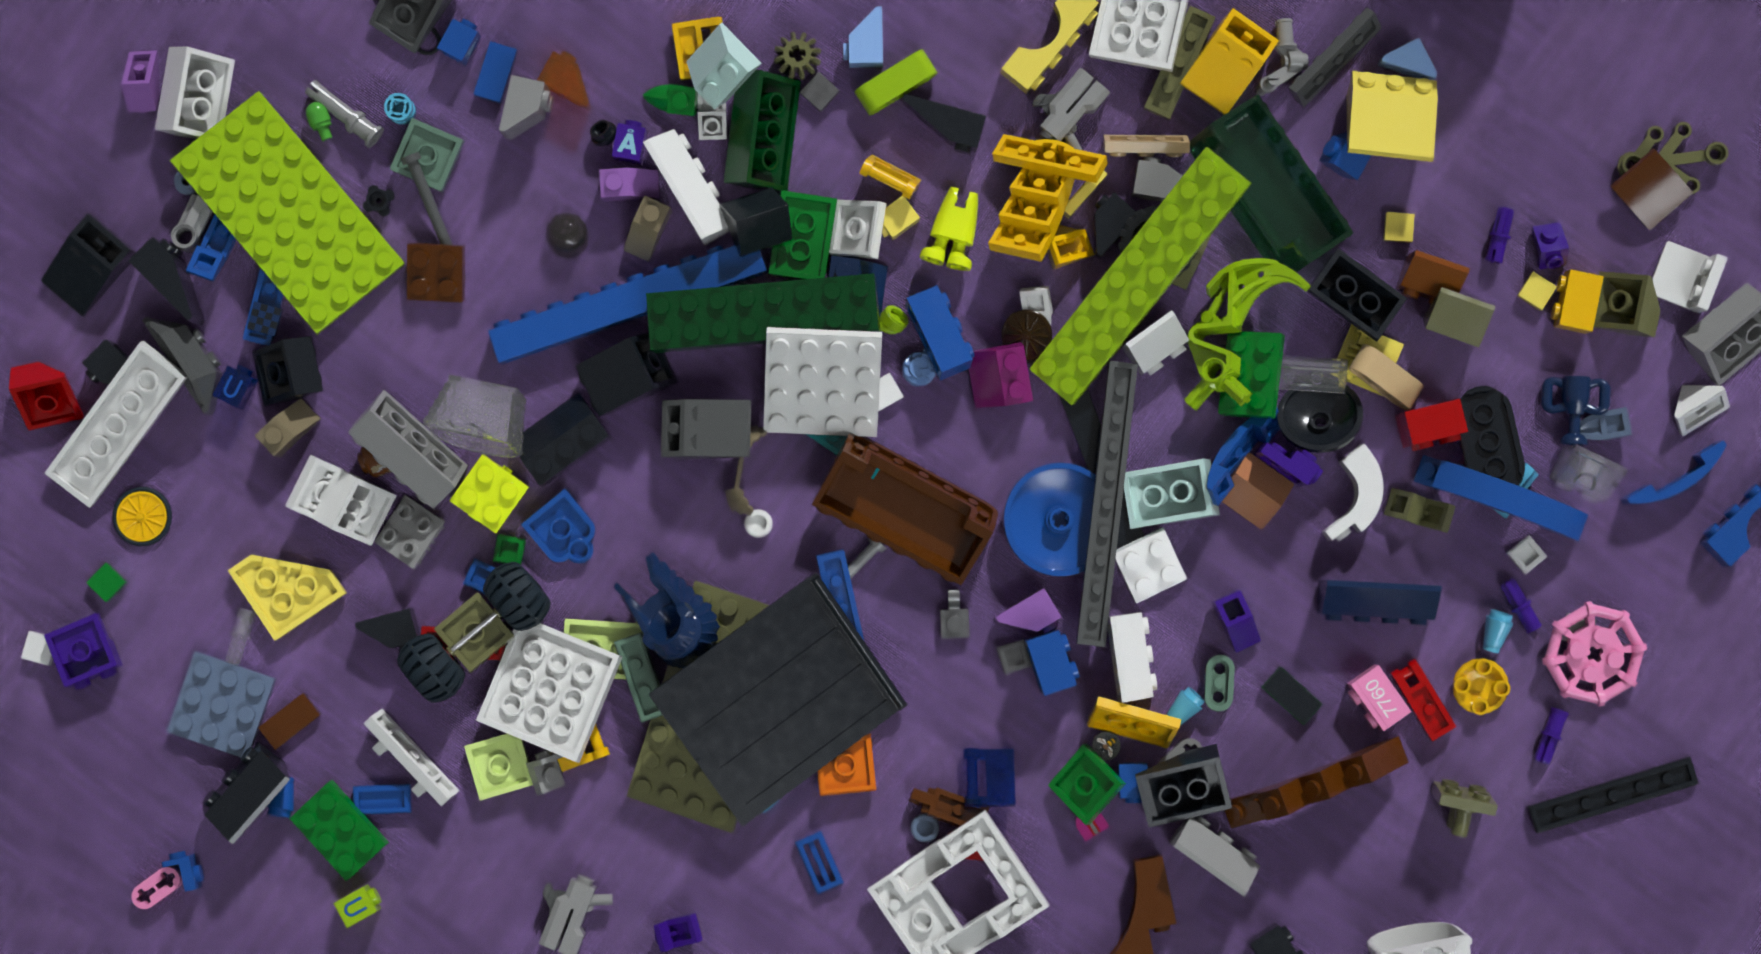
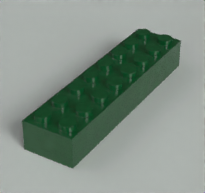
M874 273L646 293L650 350L654 353L766 344L767 327L881 332L877 279Z

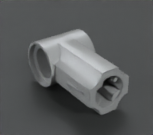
M191 195L178 225L171 232V240L183 252H193L197 245L200 246L202 233L212 214L210 208L199 196ZM192 232V240L188 244H181L180 236L182 233Z

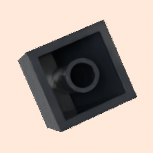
M649 333L629 337L576 365L579 372V380L586 387L590 396L591 406L598 413L599 417L619 411L678 383L665 353H654L650 350Z

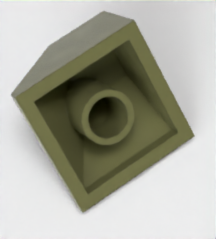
M1600 271L1599 275L1604 276L1593 328L1632 336L1655 338L1660 306L1652 276Z

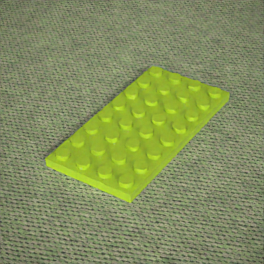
M260 91L256 92L170 160L171 164L316 335L321 333L405 265V262Z

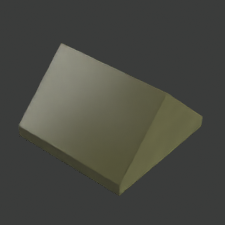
M1441 287L1426 311L1423 322L1425 329L1480 347L1495 306Z

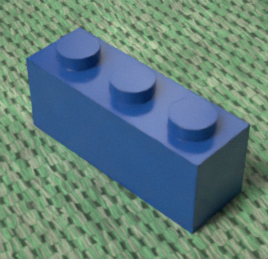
M938 285L907 297L905 308L939 380L941 381L970 369L973 361L972 358L975 357L971 344L968 341L964 342L960 334L963 332L959 319L957 317L953 318L949 308H951V304L945 292L941 293Z

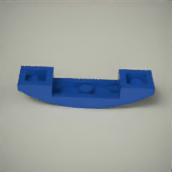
M215 214L201 245H197L186 269L187 273L212 282L218 276L236 242V239Z
M1276 408L1275 419L1249 418L1231 434L1220 448L1212 463L1207 480V490L1214 505L1219 506L1234 487L1230 475L1258 441L1269 443L1280 429L1277 419L1278 408Z
M1724 440L1716 441L1693 455L1698 466L1656 491L1652 484L1643 485L1620 500L1623 504H1643L1660 501L1681 493L1697 483L1713 468L1727 446Z

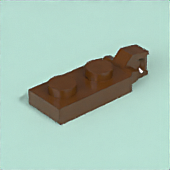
M929 787L927 792L913 788L908 801L921 806L920 812L927 814L926 816L956 827H960L984 810L988 812L990 808L985 804L938 787L936 789Z

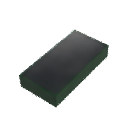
M1281 666L1261 686L1266 693L1302 725H1305L1323 705Z

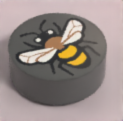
M1103 731L1093 738L1092 749L1103 760H1111L1120 752V740L1115 734Z

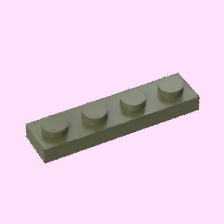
M1189 6L1183 23L1173 71H1160L1144 106V110L1170 120L1184 89L1180 82L1198 57L1215 20V16Z

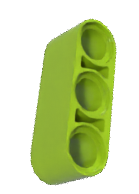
M921 49L864 83L854 93L867 114L871 116L899 100L904 94H908L928 82L938 72L925 51Z

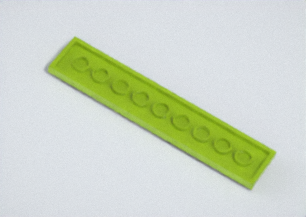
M1205 147L1029 370L1070 405H1075L1252 183L1210 148Z

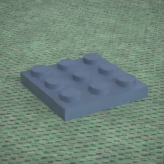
M194 651L166 732L242 757L249 747L253 748L259 731L258 727L262 723L277 678Z

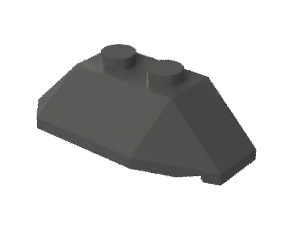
M150 317L142 319V322L167 359L187 375L188 378L184 385L203 414L210 416L215 413L223 374L219 366L222 364L213 351L208 352L203 345L206 339L197 327L193 329L185 324Z

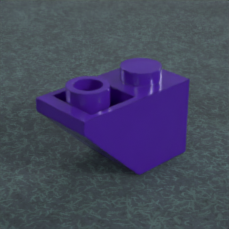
M1235 590L1211 602L1235 653L1261 642L1253 615L1241 590Z

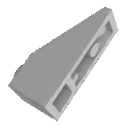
M1144 157V160H1138L1136 164L1131 197L1162 202L1182 178V175L1167 164H1161V159Z

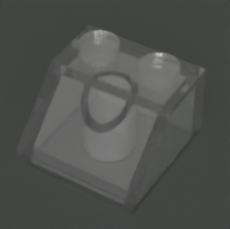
M1576 444L1563 447L1549 478L1556 481L1555 486L1568 492L1574 489L1582 493V499L1597 504V501L1603 502L1609 499L1626 475L1628 469Z

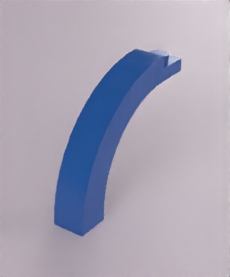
M1425 455L1422 456L1414 478V482L1490 507L1532 523L1554 534L1579 541L1588 518V514L1539 493L1490 475Z

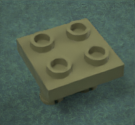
M1442 779L1441 782L1433 781L1431 793L1437 803L1450 807L1446 826L1451 828L1450 833L1452 835L1467 837L1472 813L1477 812L1496 816L1498 804L1490 793L1486 791L1487 788L1470 784L1469 788L1458 786V782L1450 779Z

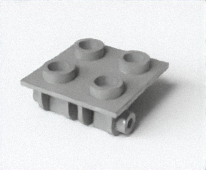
M404 495L374 542L410 568L415 569L417 565L421 566V561L426 555V551L431 550L429 546L431 543L435 544L434 538L438 536L441 530H444L445 527L443 525L446 521Z

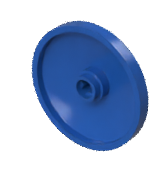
M1051 463L1028 472L1014 485L1005 503L1003 527L1010 548L1026 566L1050 576H1070L1084 571L1095 482L1094 473L1070 463Z

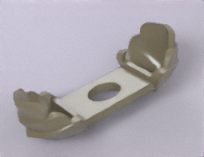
M758 425L751 427L750 448L753 443L760 440V437L767 435L764 427H758ZM743 457L738 459L734 488L725 490L727 504L732 513L736 511L740 515L744 513L751 516L754 508L749 505V501L744 497V491L739 488L744 462Z

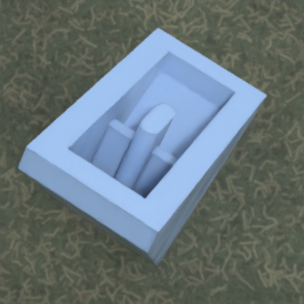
M1420 38L1385 54L1377 65L1414 78L1434 80L1437 76V71Z

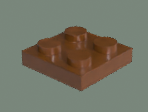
M408 243L407 300L464 302L465 245Z

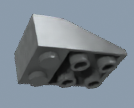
M682 399L662 401L661 457L679 460L750 457L751 400Z

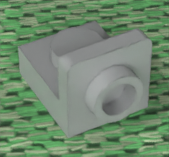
M545 750L535 754L536 760L526 763L536 795H542L565 786L557 759L562 758V756Z

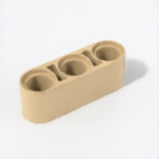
M1367 344L1362 345L1349 367V370L1390 402L1407 411H1410L1424 387L1419 380L1394 361Z

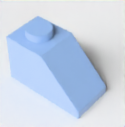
M876 6L849 34V43H843V60H849V68L883 67L882 6Z

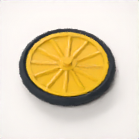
M137 487L128 490L117 500L113 509L112 521L116 532L124 541L135 546H149L157 543L167 534L172 522V511L167 499L160 492L148 487Z

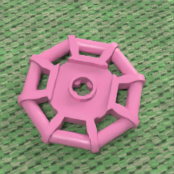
M1588 601L1584 602V606L1558 621L1554 620L1551 624L1553 628L1545 657L1542 658V664L1546 665L1560 690L1559 694L1563 698L1570 697L1594 703L1601 707L1605 706V702L1630 687L1635 688L1638 684L1636 680L1644 651L1647 650V643H1643L1629 618V612L1603 607ZM1595 616L1612 621L1608 628L1595 625ZM1585 620L1586 625L1574 632L1568 629L1579 621ZM1621 627L1630 641L1629 644L1622 645L1616 634ZM1564 635L1568 638L1566 642L1568 643L1567 649L1564 650L1563 654H1558L1562 636ZM1591 647L1600 649L1597 660L1593 658L1588 659L1587 657L1591 653L1589 650ZM1624 653H1632L1627 672L1625 673L1620 670V667L1624 664ZM1566 663L1572 674L1568 679H1566L1558 664ZM1614 675L1621 679L1603 690L1602 682ZM1579 680L1593 683V691L1577 688L1576 685Z

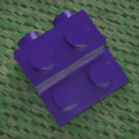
M1273 442L1272 444L1265 443L1260 445L1254 453L1255 456L1299 487L1310 485L1311 483L1314 484L1323 473L1320 466L1315 463L1317 458L1304 449L1302 451L1290 452L1288 456H1285L1287 451Z
M94 613L44 635L64 688L74 687L75 691L84 689L92 685L91 679L101 676L102 680L118 674L117 668L123 666L112 639H109L99 613Z

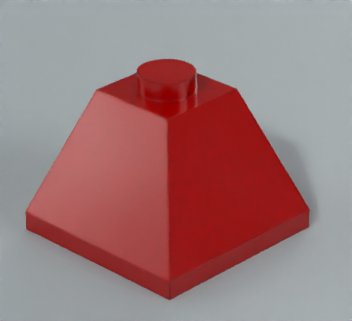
M41 362L11 367L9 391L28 431L84 418V414L65 373Z

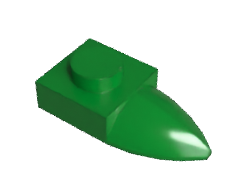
M665 84L653 87L643 94V98L648 103L667 113L689 116L697 115L698 92L694 89V86Z

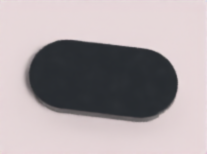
M1477 386L1469 389L1460 398L1468 432L1460 434L1462 439L1460 444L1466 468L1519 486L1524 477L1525 462L1509 399L1503 393L1490 386Z

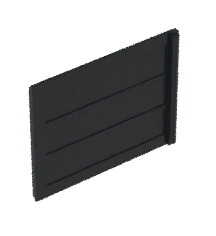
M817 572L808 576L648 694L742 827L897 711H901L907 706L897 688Z

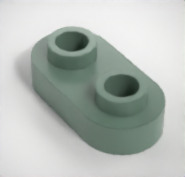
M1218 654L1208 659L1205 666L1204 700L1207 707L1214 711H1224L1233 702L1235 666L1233 661L1225 655ZM1218 663L1224 666V671L1221 674H1217L1214 670L1215 665ZM1217 691L1223 695L1220 702L1213 700V694Z

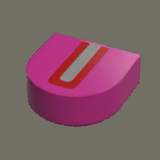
M1101 813L1090 825H1085L1077 816L1075 819L1076 827L1085 842L1109 827Z

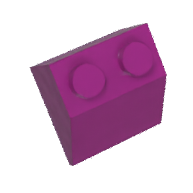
M1021 342L974 351L975 357L972 358L973 361L969 374L975 408L1009 406L1033 401L1024 345Z

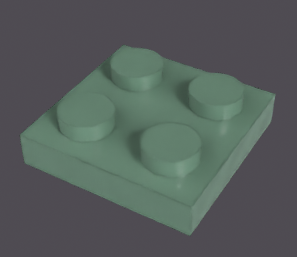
M411 118L390 170L414 180L408 165H403L401 158L419 152L421 159H418L428 186L443 193L465 141Z

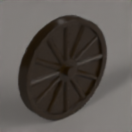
M1029 309L1019 310L1010 315L1003 324L1001 339L1003 345L1021 342L1024 345L1026 360H1033L1038 358L1052 341V329L1048 320L1037 311Z

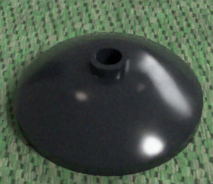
M1330 378L1307 379L1291 387L1282 397L1278 406V425L1283 436L1295 447L1314 453L1331 452L1346 446L1357 436L1363 423V407L1358 395L1346 384ZM1324 424L1325 426L1318 427L1316 425Z

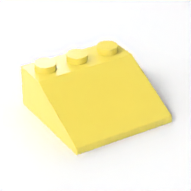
M1352 71L1346 95L1348 153L1433 162L1438 103L1437 80Z

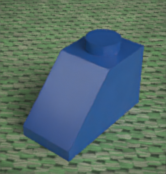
M1347 132L1332 136L1330 141L1325 144L1319 162L1343 178L1358 180L1371 155L1348 153Z

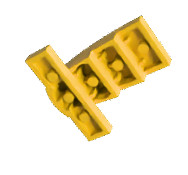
M1003 134L992 153L994 162L1022 167V170L1009 187L1011 196L998 214L1000 223L988 242L989 249L999 253L1042 262L1064 215L1074 180L1078 179L1097 183L1108 164L1107 157L1102 154L1074 149L1069 144L1058 140L1039 139L1035 141Z

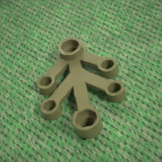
M1680 122L1673 127V135L1659 154L1686 184L1688 181L1694 183L1695 189L1692 192L1695 194L1700 189L1699 180L1689 177L1678 169L1676 165L1706 161L1709 165L1716 166L1727 160L1729 151L1722 142H1713L1706 146L1704 150L1673 154L1680 143L1692 133L1689 123ZM1660 126L1648 128L1645 132V139L1636 151L1627 152L1619 158L1617 170L1621 176L1628 171L1626 166L1628 161L1636 164L1650 151L1655 143L1663 139L1664 131ZM1679 126L1686 128L1685 136L1678 133ZM1651 130L1658 132V139L1651 138ZM1711 150H1716L1718 152L1717 159L1711 158Z

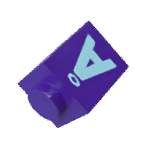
M625 120V124H617L612 158L614 160L642 165L645 149L643 142L647 139L648 133L646 128L642 127V123Z

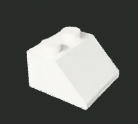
M1171 310L1122 347V350L1132 363L1138 364L1137 370L1141 375L1148 372L1151 376L1164 366L1161 362L1169 355L1174 359L1187 350L1184 344L1189 341V338L1176 315Z

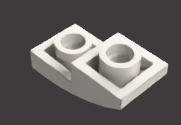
M698 93L699 140L727 139L726 102L714 110Z

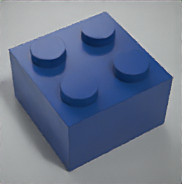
M1054 630L1024 640L1042 695L1046 696L1077 685L1075 679L1080 678L1075 661L1069 662L1066 652L1070 651L1071 648L1066 634L1060 635L1059 630Z

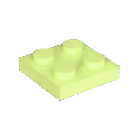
M506 733L464 746L480 801L533 785L526 765L529 759L522 739Z

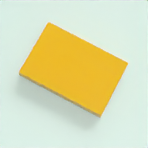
M1099 696L1087 721L1088 727L1163 748H1169L1181 724V719Z

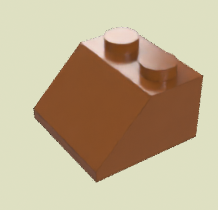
M1415 250L1406 256L1396 288L1403 290L1402 295L1412 299H1418L1419 296L1429 299L1428 303L1431 305L1441 287L1459 293L1469 274L1470 268Z

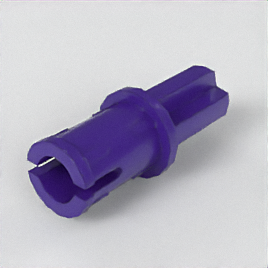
M1508 207L1498 208L1493 231L1489 232L1491 239L1485 261L1503 264L1507 241L1511 240L1509 232L1514 216L1513 209Z
M1511 578L1504 581L1500 588L1512 607L1510 611L1512 613L1515 612L1526 630L1525 632L1528 634L1540 628L1542 623L1538 620L1530 605L1532 601L1531 599L1527 600L1516 579Z
M1551 707L1544 731H1540L1542 737L1534 756L1537 762L1550 764L1558 741H1562L1560 735L1569 713Z

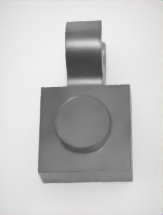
M959 589L948 590V609L940 610L941 639L970 637L969 609H960Z

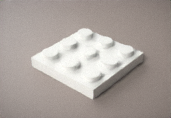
M1101 0L1089 51L1090 58L1172 72L1189 0Z

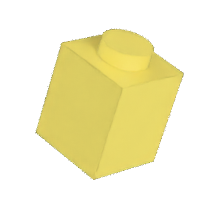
M899 197L886 207L882 236L884 238L889 235L893 241L920 221L919 215L905 197Z

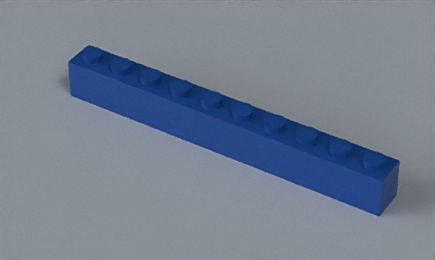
M735 244L726 249H723V246H717L707 250L708 255L697 258L696 255H691L681 259L680 265L671 268L669 264L653 269L654 274L645 277L643 273L627 278L628 283L617 286L616 282L600 287L601 292L590 295L589 292L575 295L573 297L574 301L563 304V301L554 302L547 305V310L537 314L536 310L525 312L520 315V320L510 323L509 319L499 321L493 324L494 329L488 330L498 362L504 365L648 315L646 293L733 286L767 274L761 252L758 251L740 257Z

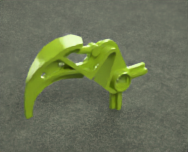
M1244 259L1233 262L1218 271L1206 285L1207 295L1210 298L1215 297L1209 310L1201 314V322L1193 325L1188 332V345L1200 374L1199 376L1202 378L1184 399L1194 410L1197 411L1214 390L1217 392L1225 391L1240 406L1250 402L1252 393L1237 380L1240 376L1241 358L1233 352L1207 343L1203 339L1208 335L1242 332V325L1254 301L1262 292L1274 285L1283 282L1292 283L1307 292L1311 285L1294 270L1273 259ZM1263 272L1264 275L1262 277H1259V274ZM1226 292H1228L1227 314L1220 319L1216 314L1224 301L1223 298ZM1222 369L1221 374L1215 378L1216 372Z

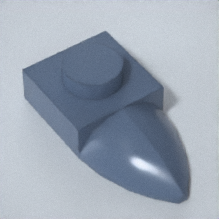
M1628 408L1608 410V412L1602 415H1589L1580 421V434L1589 440L1604 441L1633 436Z

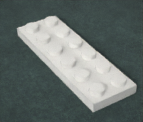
M141 341L45 471V474L86 506L92 507L188 377L185 372L145 341Z

